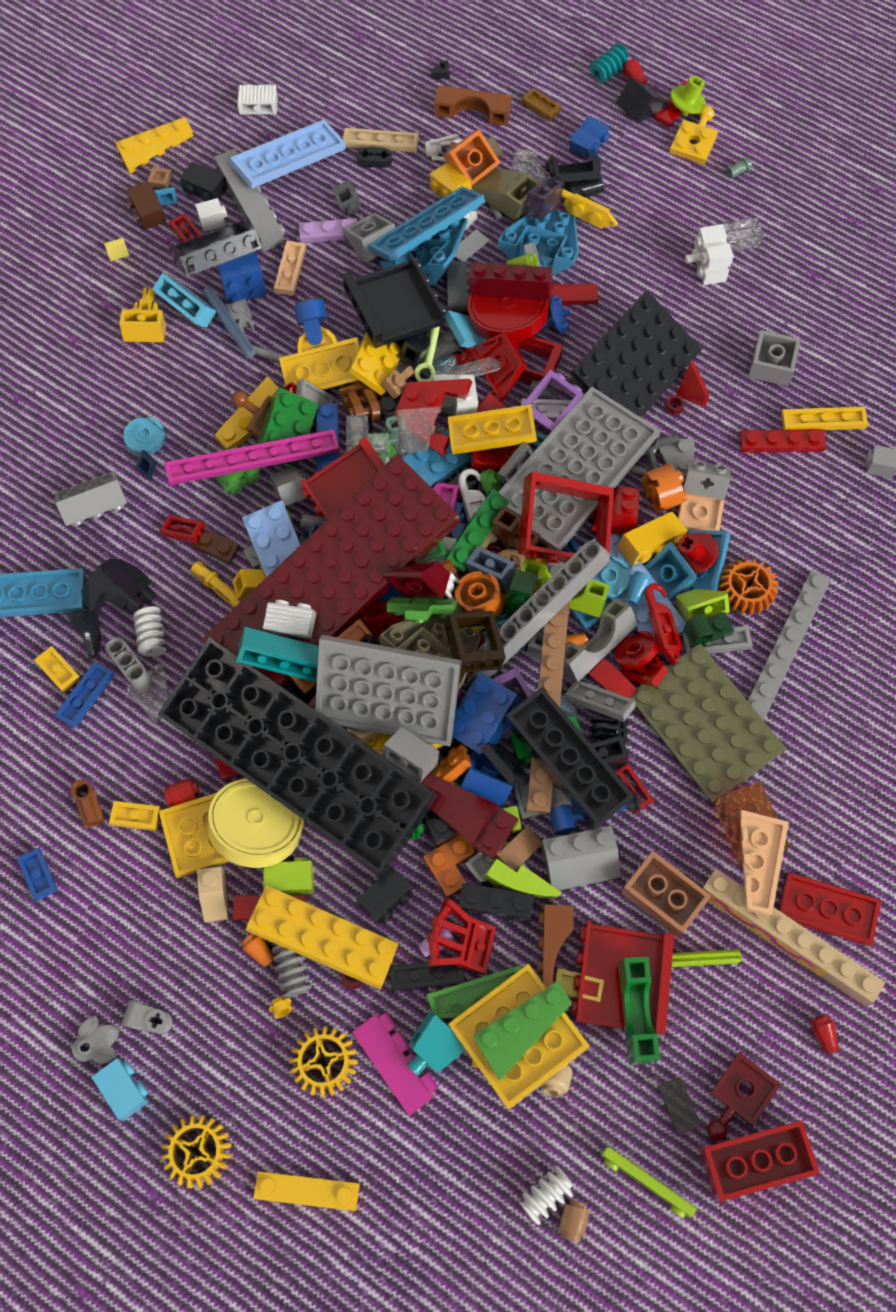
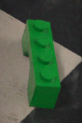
M623 958L618 963L628 1065L654 1064L660 1060L658 1036L652 1026L649 1010V989L651 985L649 958Z

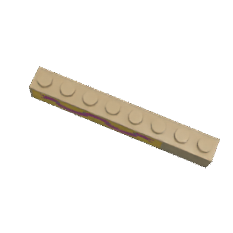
M715 869L702 889L712 895L708 900L709 902L864 1007L875 1002L886 982L774 907L770 917L747 911L745 908L744 887L719 870Z

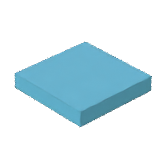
M447 311L444 317L460 346L475 348L481 345L483 341H486V339L475 332L469 316Z

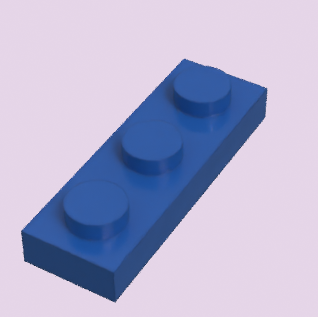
M94 662L54 716L75 729L115 674L99 663Z

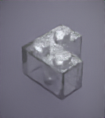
M368 415L346 416V452L359 444L358 441L366 437L384 464L390 461L389 433L369 434Z

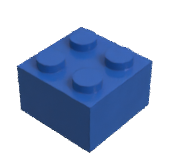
M256 251L218 265L228 304L243 300V298L250 300L267 295Z

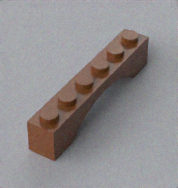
M545 904L543 911H539L538 926H543V936L538 935V950H542V960L537 962V975H542V983L546 988L553 984L554 964L557 955L573 932L574 906Z

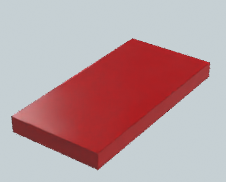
M787 872L778 911L802 927L871 947L873 946L881 899Z

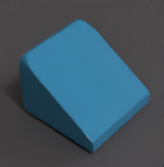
M174 187L155 190L156 197L161 206L178 203Z

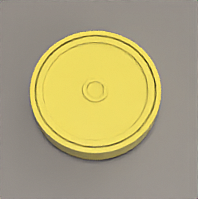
M243 778L227 784L214 796L209 807L207 832L213 847L228 861L244 867L262 868L275 865L293 853L300 841L304 820L251 781Z

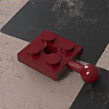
M738 1052L710 1092L726 1108L718 1120H712L707 1125L708 1136L714 1141L723 1140L727 1135L726 1126L734 1114L738 1115L750 1126H754L782 1084L741 1052ZM742 1081L748 1082L752 1087V1093L749 1096H744L739 1091V1085Z

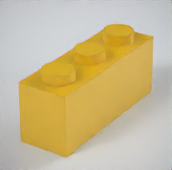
M672 511L625 533L617 547L632 566L639 562L643 564L652 556L658 554L670 542L675 547H678L679 540L688 530Z

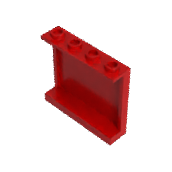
M366 437L359 440L357 446L306 481H300L303 485L300 490L307 500L309 498L313 499L316 504L313 508L319 517L324 515L328 519L385 465Z
M587 920L584 927L581 926L579 931V941H582V950H578L576 956V965L580 966L579 975H575L573 990H577L576 1000H572L570 1015H574L573 1022L625 1030L618 963L623 958L648 957L651 975L649 989L651 1022L657 1036L664 1035L667 1024L674 934L664 933L663 935L614 928L591 924V920ZM585 976L604 980L600 1002L583 998V994L597 997L600 985L598 982L585 980Z

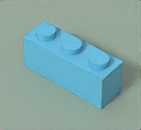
M165 273L161 274L152 289L188 319L202 327L207 328L217 312L177 279Z

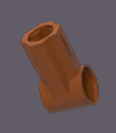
M81 779L74 782L70 791L76 801L84 827L90 828L101 825L105 819L97 799L96 789L86 780ZM83 788H88V793L84 797H79L80 791Z

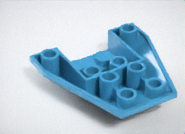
M538 206L505 229L498 240V245L507 258L511 260L525 255L524 245L535 242L541 266L552 267L554 276L573 266L578 257L576 217L566 212H558L548 207Z
M467 218L455 221L446 230L439 231L430 240L424 241L417 245L414 250L408 251L412 253L415 259L419 260L421 271L427 275L429 285L437 283L455 257L468 223ZM408 252L403 254L397 261L389 262L382 259L380 264L386 269L407 262Z

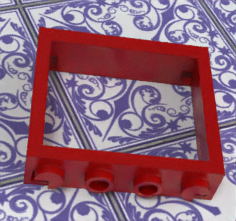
M533 471L524 478L518 554L525 555L527 559H546L548 563H566L575 554L530 545L535 489L598 501L596 542L604 547L608 553L610 552L614 488Z

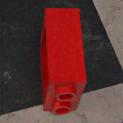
M534 336L513 343L518 351L522 349L549 358L543 373L525 368L518 380L531 384L533 380L541 381L550 369L556 372L562 358V345Z

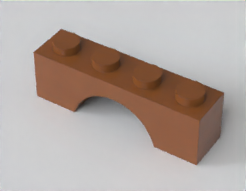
M438 85L434 101L435 116L454 118L461 111L477 110L487 117L489 124L508 126L512 95Z

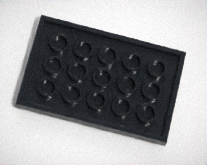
M647 290L576 365L570 374L587 391L594 387L640 417L651 408L702 348Z

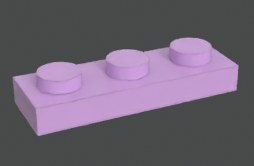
M357 218L299 223L300 242L315 243L348 240L342 229L357 222Z

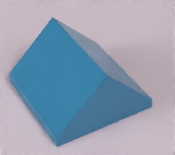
M672 542L668 543L644 566L655 582L664 588L670 602L676 599L677 595L692 590L697 575Z

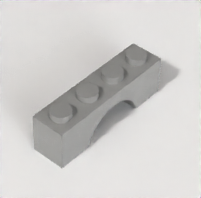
M617 599L613 600L601 612L599 628L589 642L583 645H575L569 642L565 646L563 675L579 682L638 625L630 605Z

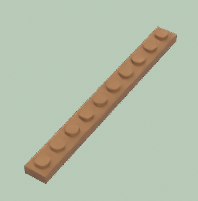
M569 602L544 625L538 689L543 687L559 707ZM531 755L526 811L550 814L553 780Z

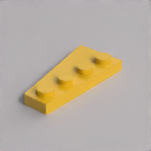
M183 117L117 141L115 144L131 174L135 172V168L142 164L144 166L150 162L149 159L155 155L161 156L170 146L175 147L192 137L193 132L188 121Z
M267 376L248 397V401L260 408L268 395L272 397L279 387ZM244 407L238 408L216 432V440L225 450L239 446L253 436L245 428L254 415Z

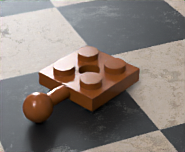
M236 391L232 394L231 401L234 406L238 408L244 407L254 415L245 430L259 439L272 397L268 395L260 408L248 401V396L245 392Z

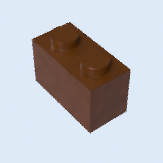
M149 181L127 189L129 195L126 198L131 210L135 209V212H133L137 223H142L145 230L166 222L163 209Z

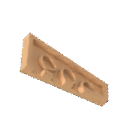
M741 810L739 813L745 908L747 911L770 917L773 912L789 822Z

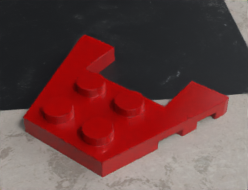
M504 332L483 341L481 345L475 348L470 347L464 353L455 354L451 357L456 368L461 373H464L477 362L493 389L491 394L502 403L527 366L509 335Z
M453 379L406 383L394 417H398L403 421V430L444 457L450 443L449 436L434 433L432 429L445 396L449 395L466 400L472 381L471 379Z

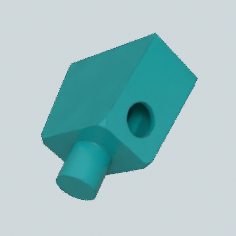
M429 1011L408 1044L416 1053V1056L407 1066L417 1076L427 1065L438 1073L466 1049L455 1033L436 1014Z

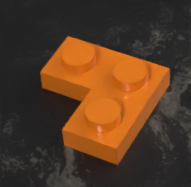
M460 836L423 856L425 863L446 898L461 891L462 883L467 884L456 866L475 855L474 849Z

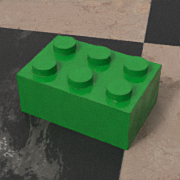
M279 388L272 395L257 444L309 434L318 404L283 388ZM301 460L286 462L285 464L294 467Z

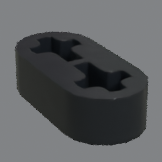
M362 147L356 153L357 163L362 167L387 168L393 162L392 152L387 148Z

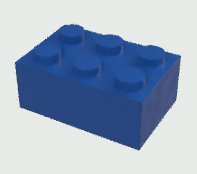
M479 672L455 711L452 737L487 758L481 751V748L486 743L498 744L508 727L503 722L505 716L521 704L524 699Z

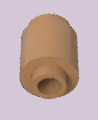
M571 1199L570 1204H564L559 1226L561 1230L560 1237L581 1242V1237L585 1236L590 1210L585 1209L586 1203Z

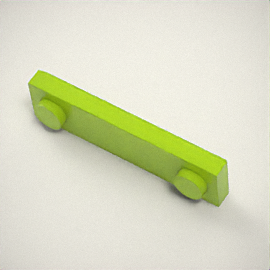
M604 1148L600 1155L605 1159L604 1165L614 1172H617L618 1169L667 1202L671 1205L670 1211L681 1219H684L685 1216L693 1218L697 1211L695 1206L612 1148Z

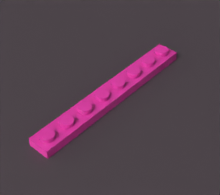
M333 429L164 462L170 486L339 452V445L335 430Z

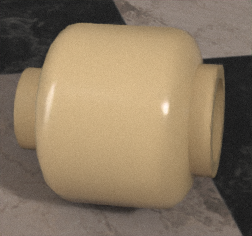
M566 1065L539 1086L542 1093L554 1098L567 1093L572 1079V1068Z

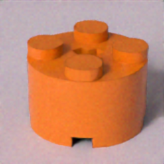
M665 464L643 473L645 475L642 477L643 490L646 498L651 497L654 502L650 505L655 512L665 511L687 501V494L681 484L684 481L683 475L680 470L675 471L671 464Z
M475 571L460 579L457 590L455 589V598L458 600L462 613L475 612L477 610H493L495 618L503 613L504 599L498 581L493 575Z

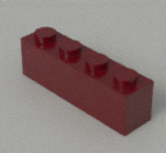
M472 262L468 275L471 295L550 300L554 286L552 267Z

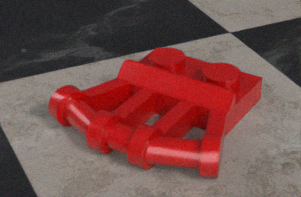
M445 898L442 902V908L436 917L431 920V926L433 927L431 934H428L427 937L430 951L428 966L456 965L480 975L486 974L497 927L470 917L453 900ZM451 912L464 924V927L448 922L445 919ZM442 929L460 935V944L441 937ZM439 945L458 952L457 957L440 959Z

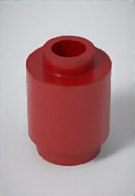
M191 778L170 784L168 788L164 789L169 807L197 799L196 795L200 794L197 782H192Z

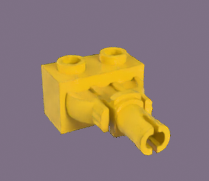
M147 287L143 288L142 299L139 300V305L138 302H135L131 310L122 309L119 325L123 342H164L166 325L163 310H158L159 306L156 302L153 305L155 296L153 288L149 287L148 294Z

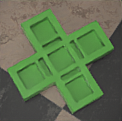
M391 597L387 602V612H394V615L398 616L405 615V619L412 620L413 623H423L432 614H438L439 617L446 618L449 614L455 613L458 610V600Z

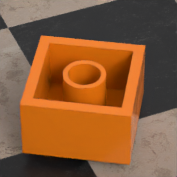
M479 129L470 133L443 155L447 163L470 179L471 186L501 163Z

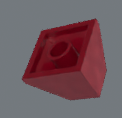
M431 561L430 563H418L384 572L383 577L406 597L444 598L451 573L443 567L442 563Z

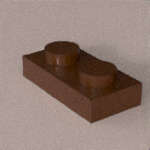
M201 529L202 535L200 537L197 536V544L191 543L192 548L230 565L240 549L239 544L207 529Z

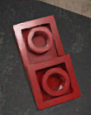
M604 658L588 673L602 689L631 698L638 691L620 671Z

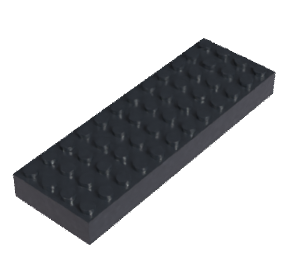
M209 637L158 712V715L376 873L387 874L439 794L257 667L236 662L237 653L221 642Z

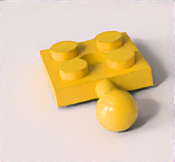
M711 106L702 107V111L699 113L700 120L698 124L686 120L682 121L670 147V154L705 165L718 136V130L705 127L707 121H710L714 116V110ZM696 140L698 143L692 144L689 141Z

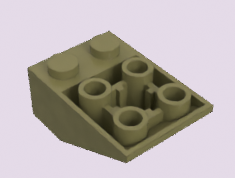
M494 168L473 184L471 188L473 191L483 194L485 200L514 221H517L538 201L543 184L527 173Z

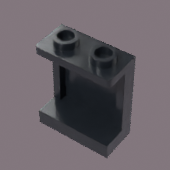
M586 150V162L558 165V161L553 154H549V160H546V172H549V177H552L555 183L601 178V158L594 150Z

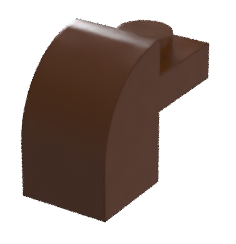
M503 506L492 521L494 535L509 549L512 546L518 549L521 515ZM532 530L530 545L536 546L541 539V535Z

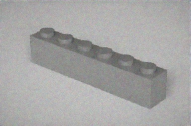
M236 149L215 156L217 171L225 176L227 189L246 223L256 229L262 251L265 252L284 244V228L281 223H277L276 214L273 209H269V202L266 196L261 195L260 186L251 189L231 166L230 157L238 154Z

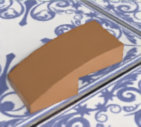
M526 826L496 857L515 871L541 846L542 841Z

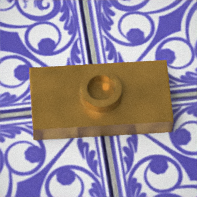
M534 88L521 98L522 105L549 122L561 112V105Z

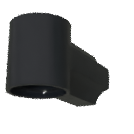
M602 178L569 181L564 184L563 189L587 198L603 193L604 185Z

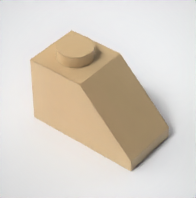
M222 867L198 869V893L204 922L229 920L226 873Z

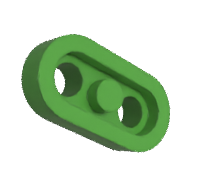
M488 469L481 472L480 481L486 495L491 489L499 492L503 488L496 471Z

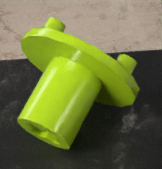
M691 76L686 86H676L671 91L670 98L672 103L683 111L682 114L684 116H687L688 113H701L702 107L706 105V101L701 94L705 86L703 79L698 76Z

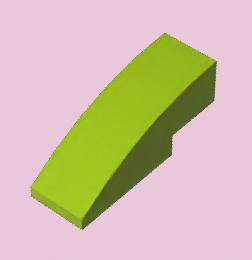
M498 859L492 862L483 876L484 879L502 889L533 894L534 898L555 899L562 893L525 866L521 865L514 871Z

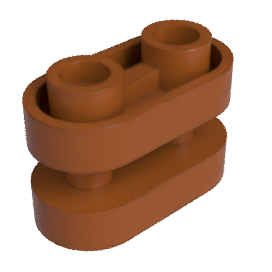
M371 388L362 389L361 396H357L355 391H348L342 397L343 407L348 410L349 420L353 421L354 424L364 423V416H368L371 422L380 421L379 403Z

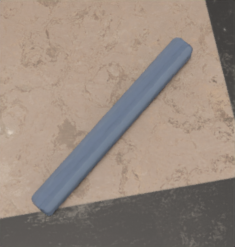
M212 287L205 288L203 290L204 297L211 307L217 311V316L245 357H254V347Z

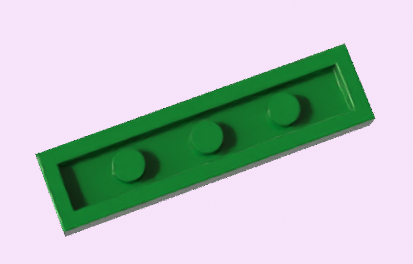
M491 489L444 560L450 559L455 569L461 573L464 572L467 568L465 562L477 546L480 547L492 530V521L502 507H507L510 501L495 489Z

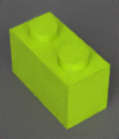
M295 858L293 862H284L283 860L275 865L263 867L264 889L267 885L287 895L314 894V867L312 861H308L307 858Z

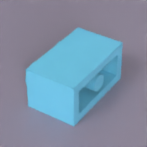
M117 1058L91 1078L118 1120L125 1121L149 1103L146 1097L149 1092L141 1081L137 1083L132 1076L135 1071L127 1060L123 1062V1060Z

